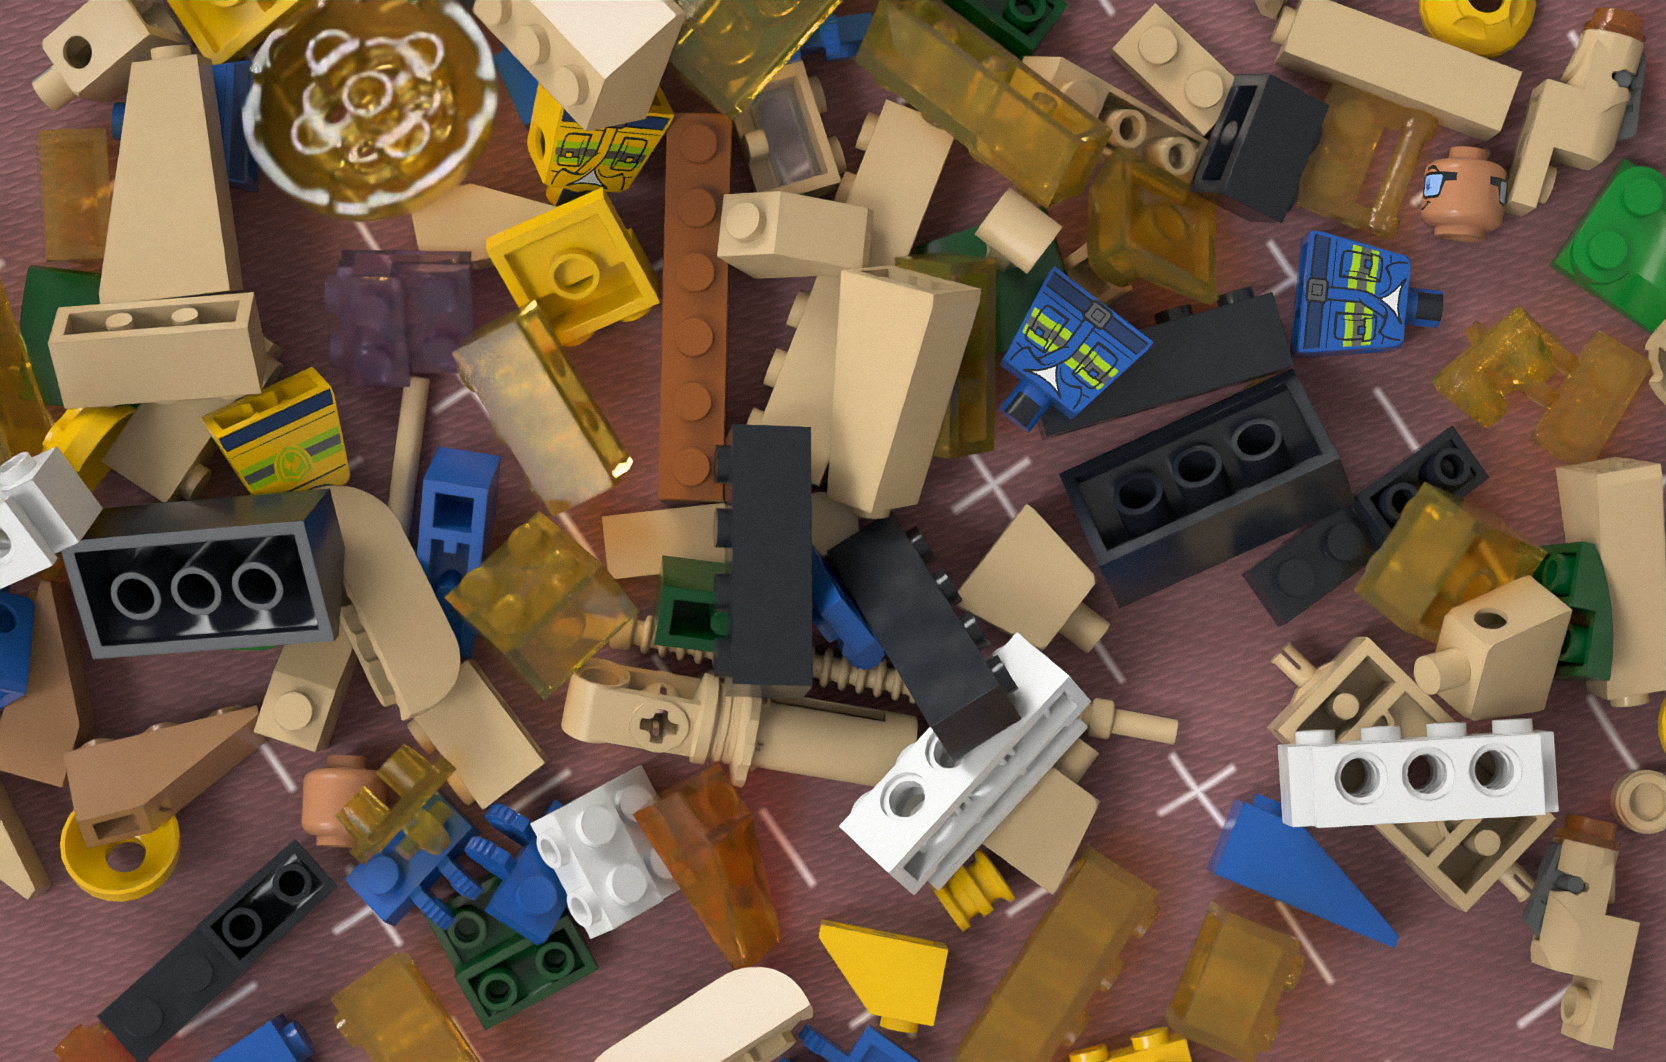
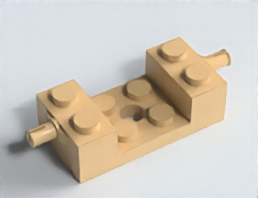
M1353 637L1331 661L1317 668L1291 642L1285 644L1280 651L1297 668L1281 653H1276L1271 659V662L1279 667L1298 686L1295 689L1290 704L1267 727L1282 744H1295L1296 731L1335 730V741L1361 740L1360 728L1400 726L1402 738L1427 736L1426 724L1456 722L1368 637ZM1488 752L1479 756L1475 763L1474 772L1476 779L1481 785L1490 781L1495 773V760ZM1419 755L1423 757L1429 764V761L1426 759L1424 755ZM1358 758L1346 763L1341 771L1340 780L1342 787L1347 793L1355 792L1365 780L1364 765ZM1547 812L1546 815L1377 824L1373 826L1406 857L1404 862L1444 901L1454 908L1467 912L1497 880L1512 892L1519 902L1529 898L1530 893L1513 876L1531 891L1536 880L1516 860L1556 818L1550 812Z

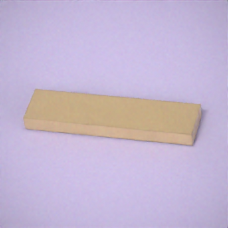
M827 492L811 493L812 543L822 556H828L826 551L859 531L858 516L852 513V506L827 498ZM725 503L602 516L608 580L659 575L662 555L725 563V548H715L713 540L715 509L725 508Z

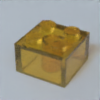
M1424 482L1417 494L1405 505L1401 518L1380 550L1369 560L1364 574L1353 591L1403 631L1438 644L1444 617L1452 608L1527 575L1532 576L1547 552L1496 514Z
M540 511L525 524L515 529L508 540L477 568L467 573L461 583L444 597L478 639L544 701L640 612L606 567Z
M1211 900L1164 1019L1182 1037L1241 1061L1254 1062L1258 1051L1267 1053L1275 1040L1280 1025V1016L1273 1013L1282 990L1291 992L1302 972L1305 956L1298 953L1302 941L1281 928Z

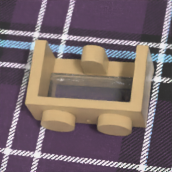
M803 60L729 81L724 100L729 114H732L734 131L754 193L783 191L816 198L835 192L841 183L839 174L846 171L845 158L837 137L827 138L820 114L827 112L825 95L816 75L812 77L807 76Z

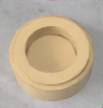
M1646 769L1632 770L1622 775L1614 784L1610 795V806L1615 819L1626 829L1642 834H1654L1666 829V776L1657 771Z

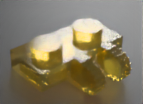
M1600 330L1591 334L1578 358L1556 343L1544 337L1535 336L1528 347L1529 352L1534 354V357L1539 361L1552 366L1567 376L1556 392L1551 386L1529 372L1515 369L1507 382L1510 384L1509 386L1546 409L1528 440L1569 465L1595 461L1653 365V362Z

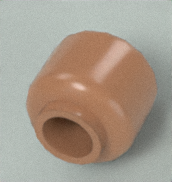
M328 755L326 768H315L304 777L301 813L303 830L310 835L316 836V846L368 848V838L380 835L385 828L387 779L378 771L366 769V757Z

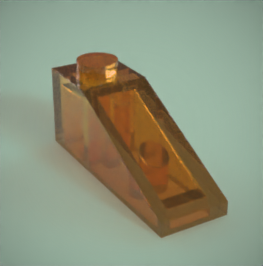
M718 762L671 783L632 814L733 971L753 966L782 940L753 817Z

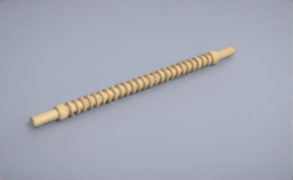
M553 604L550 606L546 629L609 640L610 647L618 650L630 651L632 646L636 645L640 646L642 654H647L650 648L658 649V654L662 658L666 656L668 651L675 652L676 658L679 661H682L685 655H692L696 664H701L703 658L712 659L713 665V652L654 645L653 616L651 615L647 616L645 621H640L637 619L635 612L617 610L614 616ZM812 645L813 678L819 679L821 687H826L829 681L837 682L840 691H843L846 685H854L855 691L858 694H861L864 688H871L875 697H880L882 691L891 692V698L894 701L899 699L900 694H905L909 696L911 704L916 703L896 668L888 667L886 659L882 658L883 662H879L878 667H872V670L865 669L863 671L861 668L857 670L855 665L852 666L844 655L842 658L834 657L833 650L830 648L825 651L824 655H819L815 653V647ZM1101 698L1093 699L1092 703L1078 716L1088 727L1087 735L1100 739H1108L1112 733L1174 745L1178 729V720L1116 709L1114 701Z

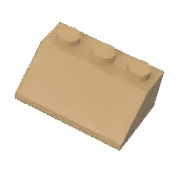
M476 0L472 10L585 131L646 119L687 14L674 0Z

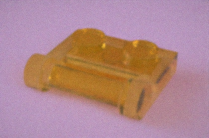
M1334 80L1330 84L1323 101L1330 106L1322 123V138L1317 148L1308 158L1298 183L1299 195L1295 205L1373 236L1394 240L1401 222L1396 217L1424 143L1426 140H1433L1439 120L1426 112L1405 108ZM1386 126L1401 132L1373 207L1367 208L1355 203L1383 128Z

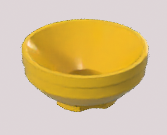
M1419 0V13L1422 24L1430 38L1487 59L1499 57L1511 50L1525 36L1533 21L1536 9V0H1503L1500 8L1491 13L1476 10L1469 0Z
M129 404L117 405L113 408L98 406L67 409L46 435L42 443L44 445L42 453L57 446L92 493L112 469L101 461L131 416L136 412V409Z
M73 811L62 830L60 841L61 858L69 876L82 890L93 897L117 902L139 899L160 887L174 871L181 850L179 824L175 815H173L152 833L87 848L76 821L75 811ZM134 842L145 848L146 854L142 864L133 871L119 872L108 865L111 852L122 843Z

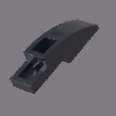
M1451 426L1354 491L1353 496L1356 503L1306 525L1285 540L1280 547L1241 575L1274 622L1280 627L1297 617L1382 553L1395 548L1490 477L1454 426Z
M294 839L204 918L194 931L97 1015V1018L137 1062L147 1061L274 948L319 906L338 885L300 843Z

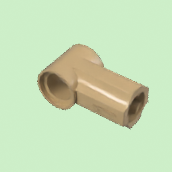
M1009 187L980 225L975 235L986 243V260L996 269L1005 272L1010 268L1019 267L1028 274L1062 229V226Z

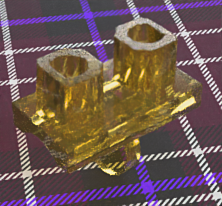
M1519 305L1490 330L1479 321H1474L1465 329V334L1471 346L1431 378L1436 390L1482 426L1491 427L1507 414L1508 403L1505 396L1521 383L1528 388L1533 386L1539 387L1557 373L1553 356L1564 347L1555 333L1541 326Z
M405 743L401 745L375 772L400 796L399 799L388 808L371 791L363 786L335 815L348 833L358 842L349 852L364 865L375 853H380L402 829L406 837L396 846V850L403 858L411 860L420 849L433 855H441L451 842L448 833L442 825L452 815V811L441 801H438L428 812L421 809V807L453 774L456 768L444 756H441L431 764Z

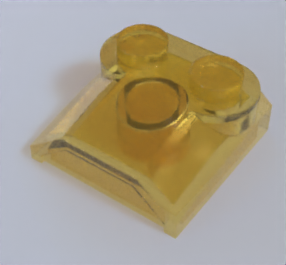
M1121 146L1105 158L1096 180L1088 192L1087 252L1089 264L1099 278L1115 286L1127 287L1139 278H1143L1180 295L1211 305L1219 299V291L1216 290V209L1218 206L1190 192L1192 185Z

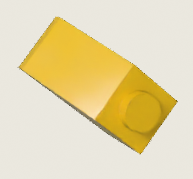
M821 919L819 939L868 1012L881 1016V1027L900 1032L917 1033L919 1024L934 1026L948 954L946 943Z

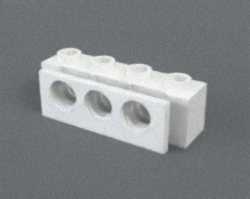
M57 446L34 457H31L28 452H22L0 466V589L52 566L58 559L55 553L79 543L103 509Z
M1018 632L1005 646L995 650L987 661L998 655L1019 689L1008 695V698L1022 719L955 761L952 760L930 727L917 742L910 744L900 753L895 766L873 790L866 792L855 802L851 814L839 826L913 895L927 881L939 891L1088 728L1078 716L1091 703V700L1067 673Z
M1532 718L1492 720V732L1467 734L1466 722L1426 724L1427 736L1402 738L1400 726L1360 728L1361 740L1335 741V730L1296 731L1295 744L1278 745L1282 822L1291 827L1315 826L1316 828L1533 816L1546 815L1547 812H1559L1554 732L1533 730ZM1489 751L1495 760V773L1490 781L1481 785L1476 779L1474 772L1475 763L1479 756ZM1424 755L1429 761L1431 768L1430 777L1423 786L1414 789L1409 783L1407 776L1408 767L1417 756ZM1358 758L1364 765L1365 780L1355 792L1347 793L1342 787L1340 780L1341 771L1346 763Z

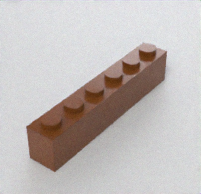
M674 113L673 120L667 128L658 499L661 502L725 503V484L714 483L713 464L716 444L725 445L727 438L731 265L718 258L717 251L724 194H732L734 124L732 114Z

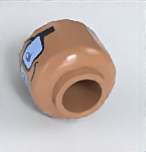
M1465 146L1449 148L1448 158H1441L1427 165L1424 176L1421 219L1428 226L1435 228L1434 237L1455 242L1485 241V234L1487 232L1494 231L1501 226L1504 216L1507 172L1498 164L1487 161V150Z

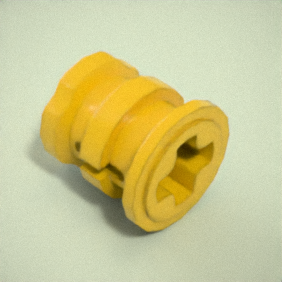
M980 847L974 851L976 861L966 868L962 865L939 891L930 884L962 932L971 927L970 919L978 913L985 917L994 911L991 904L1001 897L1009 902L1016 899L1010 886L986 852L982 851Z

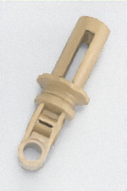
M585 658L573 664L561 727L566 734L588 743H611L641 748L651 752L689 756L690 763L701 765L708 759L714 762L722 761V763L729 764L730 782L736 787H743L749 768L752 772L756 767L875 787L895 766L900 753L910 744L917 742L918 731L917 717L914 715L809 697L725 696V682L721 683L719 677H714L712 674L705 673L703 678L700 679L676 675L667 671H653L619 665L615 662L599 658ZM661 687L666 688V695L660 694ZM656 710H663V713H656ZM653 727L659 728L658 736L653 735Z

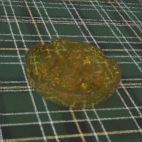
M312 0L282 21L263 43L248 72L253 78L252 89L247 94L246 106H241L242 124L248 146L260 168L282 193L306 209L329 218L353 222H378L407 216L434 204L455 189L471 173L481 159L494 131L499 107V81L495 61L483 33L471 16L452 0ZM387 76H397V78L391 83ZM337 105H344L348 111L346 117L338 123H328ZM421 108H431L428 112L426 110L417 111ZM375 146V153L361 157L367 148Z

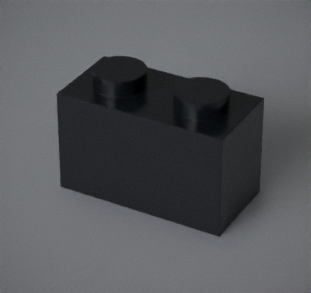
M1270 73L1236 74L1190 192L1247 221L1282 224L1286 213L1291 210L1298 198V183L1310 154L1320 143L1323 133L1322 123L1330 105Z

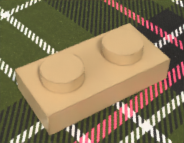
M1155 3L1112 48L1110 54L1191 131L1204 137L1217 123L1235 77Z

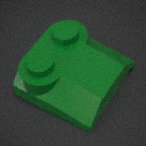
M1624 158L1614 167L1549 266L1651 335L1666 319V179L1658 171L1643 166L1637 167Z

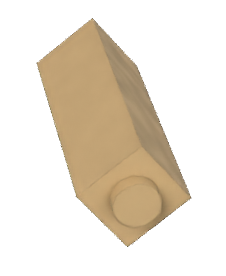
M1299 0L1295 8L1284 5L1271 38V42L1281 45L1274 62L1277 65L1485 142L1501 131L1522 71L1330 0Z

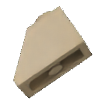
M783 191L724 194L717 257L754 279L841 275V270L866 268L869 264L874 212L866 207Z

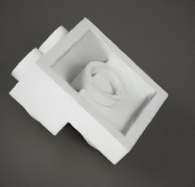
M642 765L627 771L531 823L537 836V848L542 859L549 867L555 870L568 895L567 904L573 918L581 926L585 927L590 939L617 928L664 901L663 899L701 878Z

